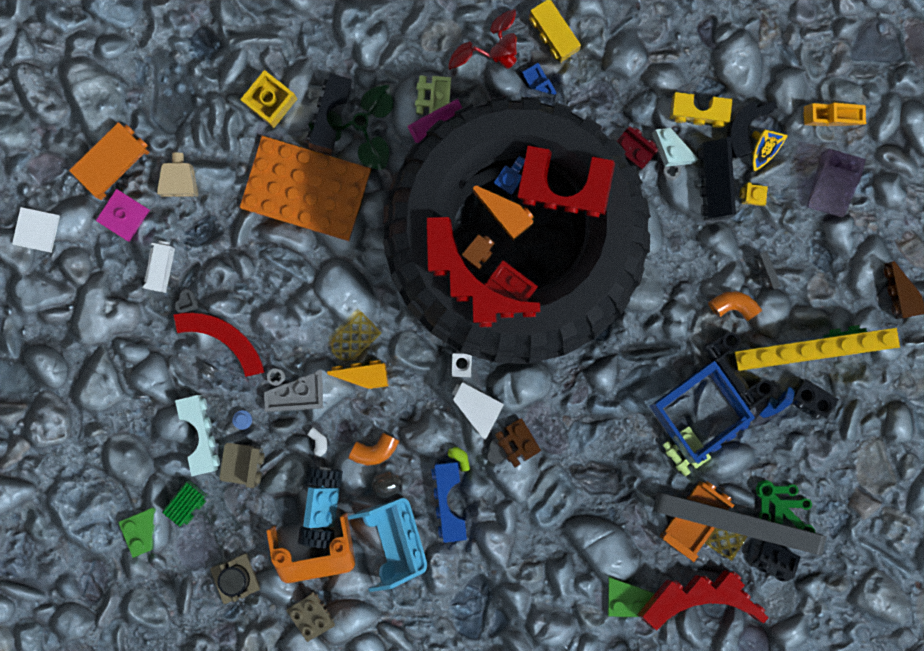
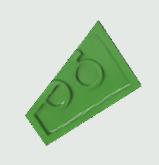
M608 576V616L639 617L637 614L655 593Z

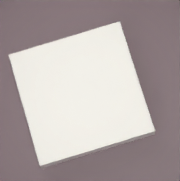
M21 207L12 244L52 253L60 216Z

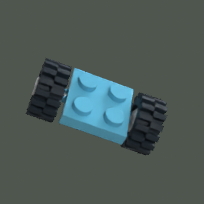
M308 467L306 483L318 485L319 487H308L304 524L299 529L298 544L316 548L330 547V543L334 539V530L324 527H335L340 490L337 487H341L343 471L325 467Z

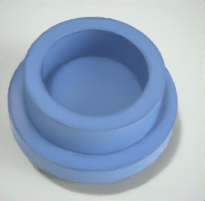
M245 410L238 411L233 416V424L238 429H247L252 424V416Z

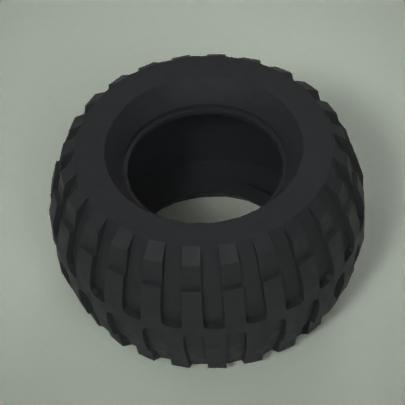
M503 96L487 100V103L484 105L473 107V104H469L455 111L453 117L445 121L439 120L419 143L412 145L404 157L402 167L398 172L394 173L387 205L384 206L383 246L391 278L407 308L432 335L459 352L497 363L529 364L564 356L580 348V346L596 339L623 313L630 302L633 292L640 285L645 270L644 262L647 254L650 252L648 220L651 215L647 199L643 198L641 184L643 182L635 167H630L624 155L626 151L614 138L612 140L608 139L601 131L602 126L588 117L582 119L572 112V107L556 103L555 106L541 103L540 98L522 97L519 101H512ZM528 146L549 149L552 152L547 182L549 188L556 195L563 197L573 196L584 188L587 183L592 157L614 160L615 168L605 215L600 214L599 218L587 216V212L578 210V214L570 213L575 230L573 255L562 277L542 289L535 290L527 301L540 303L541 313H536V317H523V313L514 314V318H501V314H497V323H492V327H479V323H473V297H469L467 302H456V298L451 297L450 272H447V276H434V272L428 271L427 218L449 217L453 228L457 212L465 199L473 193L472 188L474 186L480 187L492 180H496L505 165L512 168L519 156L525 159ZM522 168L521 171L519 172V174H520L521 176H522L523 168Z

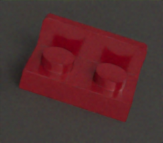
M628 126L617 140L619 145L626 151L624 154L625 158L640 170L646 166L658 151L657 145L650 139L646 140L642 136V132L636 127Z

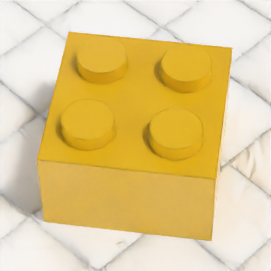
M264 70L240 100L246 107L275 128L297 101V97L291 90Z

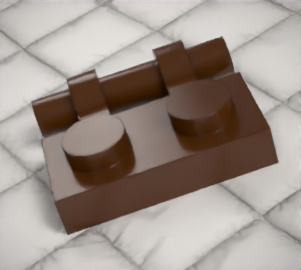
M522 418L504 428L508 434L507 436H504L502 431L495 434L499 447L503 448L507 455L506 459L512 463L514 468L521 464L517 458L518 456H521L523 461H527L541 452ZM510 441H512V443L514 444L515 448L517 449V450L514 451V452H513L511 446H510L509 443H508V442H510Z

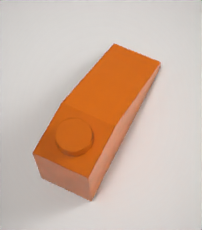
M479 186L472 188V192L512 240L533 224V215L526 207L523 209L519 204Z

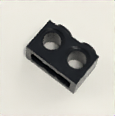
M800 379L794 388L795 394L792 404L799 409H807L810 411V416L819 420L820 418L827 419L839 399L808 379ZM803 390H806L808 393L806 400L801 398ZM820 400L824 403V408L821 411L817 407Z

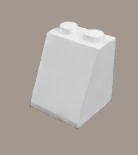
M463 382L461 385L457 384L452 392V395L455 396L453 398L454 402L481 437L486 439L504 404Z

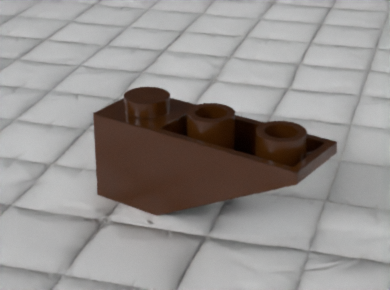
M895 261L884 263V275L888 279V294L892 298L891 310L895 318L901 319L923 315L924 303L922 294Z

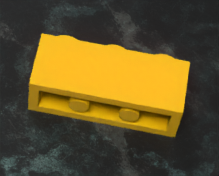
M546 0L530 10L529 21L534 28L537 27L539 30V36L543 43H547L551 48L550 53L554 59L558 58L561 63L580 50L581 44L551 0Z

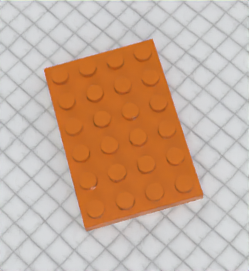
M262 136L240 209L350 242L372 169Z

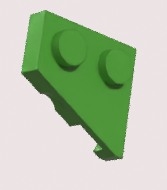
M155 507L118 522L133 558L153 549L152 536L155 526L153 525L154 514L156 513Z

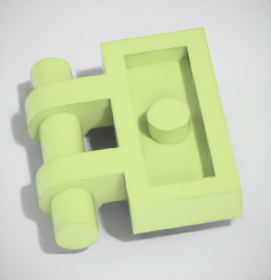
M419 76V83L416 86L418 90V96L415 100L416 114L423 115L425 107L429 108L430 114L449 103L451 77L432 76V83H426L427 76ZM425 91H431L430 100H425Z
M689 426L679 432L693 452H696L703 446ZM669 441L663 443L662 445L666 450L665 453L673 459L677 470L681 471L684 476L689 475L691 472L687 466L690 463L686 458L683 460L677 453L679 450L677 445L672 446ZM707 454V455H706V456H707V459H706V460L701 461L699 464H697V463H691V464H692V466L696 469V468H698L699 466H701L703 463H705L706 461H708V460L711 458V456H710L709 454Z

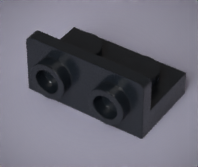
M763 541L758 558L753 561L752 565L763 573L775 576L779 581L787 582L795 577L800 556L774 543Z

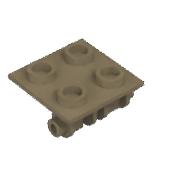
M314 592L286 610L307 642L335 626V619L327 612V608H323L325 604H320L321 600L318 594Z

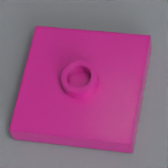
M116 189L96 221L130 242L150 210Z

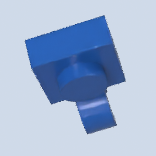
M519 156L512 168L505 165L495 180L494 185L512 196L521 182L522 176L519 172L524 166L525 159Z

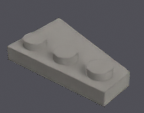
M322 370L264 392L265 412L324 409Z

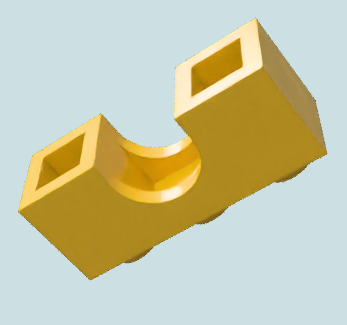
M675 92L671 100L669 119H673L676 123H686V121L693 122L694 125L702 126L706 123L712 124V127L723 128L730 122L732 99L713 97L709 101L708 110L701 111L694 105V94Z

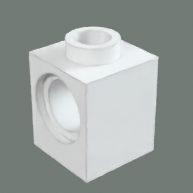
M458 350L457 353H453L452 377H471V355L459 352ZM459 358L467 360L468 364L465 369H459L456 366Z

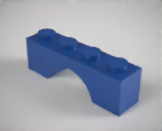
M458 461L436 463L435 468L431 469L432 479L437 482V488H434V497L439 499V507H436L437 519L441 518L442 526H438L439 538H443L444 543L467 540L465 518L455 515L447 503V495L450 489L460 482Z

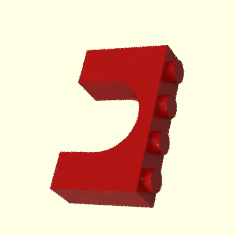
M527 147L518 198L523 200V204L535 206L537 202L544 204V208L556 210L557 206L564 207L566 212L578 214V210L586 211L587 216L598 218L600 214L605 215L615 168L614 160L592 157L587 183L584 188L573 196L563 197L554 194L547 182L552 152L549 149Z

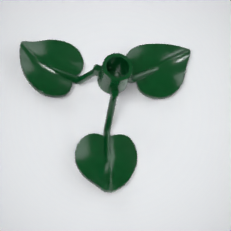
M379 85L371 88L362 96L361 108L368 111V113H357L353 117V121H349L346 125L341 126L342 119L340 115L330 111L327 115V121L337 131L336 141L340 140L342 136L341 130L351 125L357 131H363L367 142L362 143L358 148L359 160L367 167L377 170L385 169L389 160L388 145L384 139L378 136L370 140L366 130L369 122L368 117L371 114L376 118H383L389 115L393 107L390 86ZM310 121L308 123V126L310 130L313 131L314 125H312V121Z

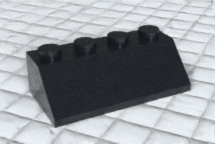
M731 137L703 142L697 149L698 160L700 159L701 167L698 168V176L702 178V186L699 189L700 197H703L701 215L704 216V221L727 220L736 215Z

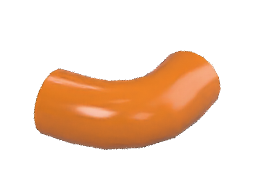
M738 291L722 293L708 302L709 307L718 317L723 316L728 311L736 310L741 313L746 321H749L762 311L757 302L749 295Z
M382 433L379 441L374 446H365L356 442L348 459L366 466L380 464L390 458L400 441L388 434Z

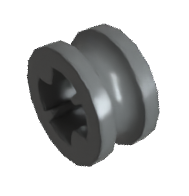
M203 362V368L199 369V372L214 379V373L218 372V369Z

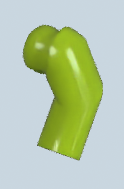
M459 447L449 448L447 455L449 458L459 461L461 472L469 471L470 466L467 453Z

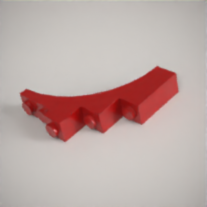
M449 217L427 218L428 271L434 272V276H447V272H450L451 297L456 298V302H467L469 297H473V323H479V327H492V323H497V314H501V318H514V314L523 313V317H536V313H541L540 303L522 302L504 297L490 290L477 280L468 270L458 253L453 238L451 219Z
M725 570L714 583L705 575H695L685 588L676 580L666 579L637 614L648 626L656 631L677 613L703 604L733 606L761 623H765L769 618L764 613L765 609L758 603L754 604L749 600L751 596L742 590L745 586L740 581L742 578L734 571Z

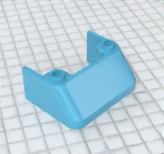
M396 499L347 516L348 520L363 517V521L368 527L377 526L387 562L382 564L379 569L381 582L368 588L369 592L392 589L426 571V557L411 505L407 499Z

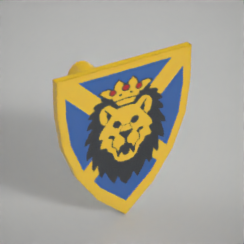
M766 129L763 130L762 134L758 131L752 133V137L757 140L752 152L754 172L767 164L776 155L788 135Z

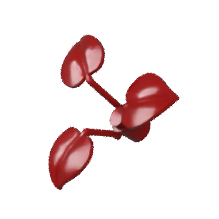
M516 10L506 11L493 21L490 30L493 34L498 33L500 40L490 50V53L473 46L472 42H466L453 52L449 61V70L465 64L471 58L473 51H478L495 62L499 61L505 69L511 68L517 60L514 56L517 55V37L514 33L502 36V31H506L513 24Z

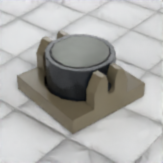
M247 553L210 568L223 604L231 601L236 602L240 598L243 599L261 589Z

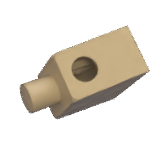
M172 153V163L162 164L157 194L161 197H198L194 168L190 163H184L183 153Z

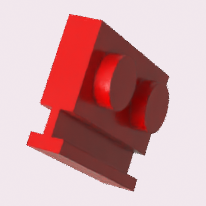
M505 261L501 262L487 283H485V286L504 297L522 302H527L538 288L537 285Z

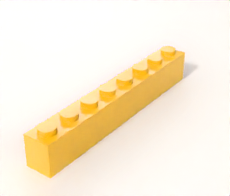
M889 328L734 351L737 370L741 371L900 348L897 328Z

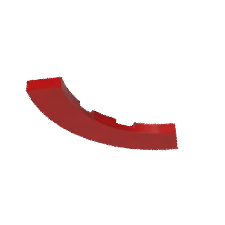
M200 313L173 314L177 333H203L227 345L240 361L245 377L265 373L261 358L254 346L240 330L230 323L217 317Z

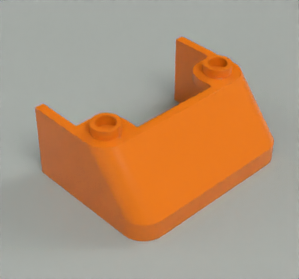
M343 513L340 517L343 536L332 540L329 547L331 555L292 562L290 551L286 548H279L276 527L271 526L267 530L271 560L282 582L293 583L350 572L354 568L355 555L347 513Z

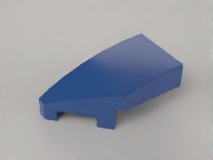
M539 63L521 72L530 89L552 95L556 94L552 83L545 76Z
M788 387L777 400L770 396L767 406L761 410L759 415L766 418L787 408L793 402L795 390Z

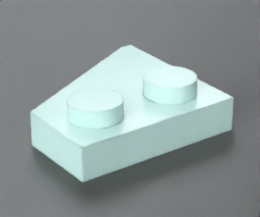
M671 128L656 129L652 133L665 167L694 164L698 160Z

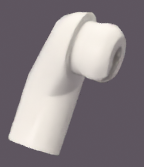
M313 427L307 435L315 440V455L322 456L327 451V439Z

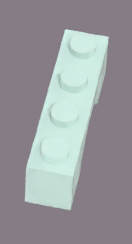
M202 395L175 400L179 419L191 423L196 428L199 436L196 450L187 457L191 476L218 470L220 461L218 455H215L214 452L216 443L209 429L212 425L210 418L206 415V409L208 408L206 399Z

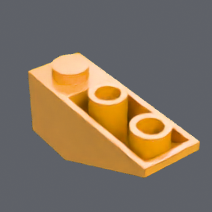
M381 360L370 361L369 366H362V363L350 364L351 368L343 369V366L331 367L332 371H327V374L367 389L389 386L386 363L381 364Z

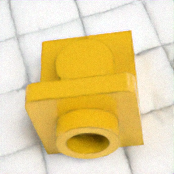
M747 182L740 188L739 198H742L741 204L765 206L768 186L752 185V183Z

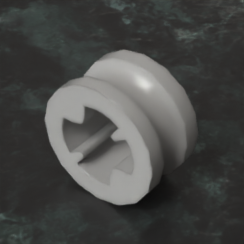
M679 165L663 168V176L667 180L673 181L681 174ZM670 167H674L673 170L676 169L677 171L673 176L667 173Z
M271 369L267 374V380L271 385H281L285 381V373L281 369ZM279 372L281 374L279 376L281 377L280 381L276 380L273 382L272 378L274 377H271V375Z

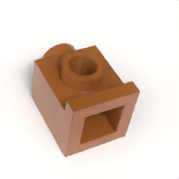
M478 234L462 254V258L479 271L482 266L480 262L485 263L492 254L490 249L495 243L484 235L482 238Z

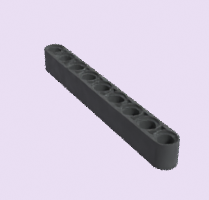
M657 492L653 511L821 556L823 555L827 536L662 492Z

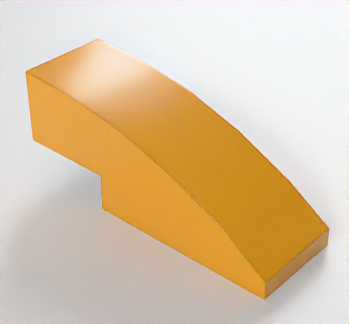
M812 103L804 106V125L853 126L866 124V105Z

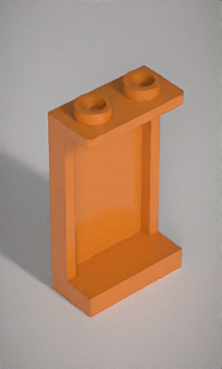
M118 122L69 170L97 199L103 200L107 196L104 192L143 154L148 155L150 153L146 149L148 145L141 138L136 139L133 136L135 132L127 124L123 126Z
M699 481L687 497V499L727 510L735 506L730 502L732 498L723 492L721 495L715 491L716 487L708 481L705 483ZM673 517L659 537L695 562L699 557L697 555L698 551L715 528Z

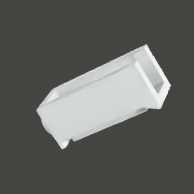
M158 241V244L151 243L154 247L150 251L144 281L146 284L142 288L166 293L175 248L169 246V242Z

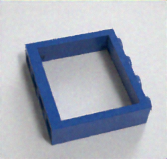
M715 361L707 363L649 406L689 463L697 464L706 460L708 453L718 451L724 441L728 442L737 436L736 432L740 429L741 431L747 429L750 422L755 419ZM710 375L740 419L696 452H693L663 408Z

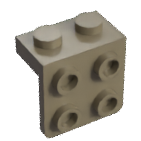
M226 443L223 451L220 480L245 484L249 488L257 487L262 478L260 467L265 459L263 448Z

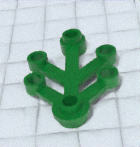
M762 480L757 483L755 491L757 496L761 498V512L758 514V518L762 519V515L766 513L768 516L766 520H771V514L769 513L770 500L775 505L776 523L783 524L784 514L796 528H807L808 531L816 533L812 525L804 524L789 509L802 508L809 510L812 507L810 499L780 500L775 495L788 494L796 496L799 491L796 485L774 486L768 480ZM764 486L768 488L766 493L762 492ZM790 487H794L795 491L793 493L789 492ZM807 500L808 506L803 507V502Z

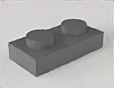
M765 251L755 255V265L762 272L763 285L766 288L768 287L769 291L781 287L768 252Z

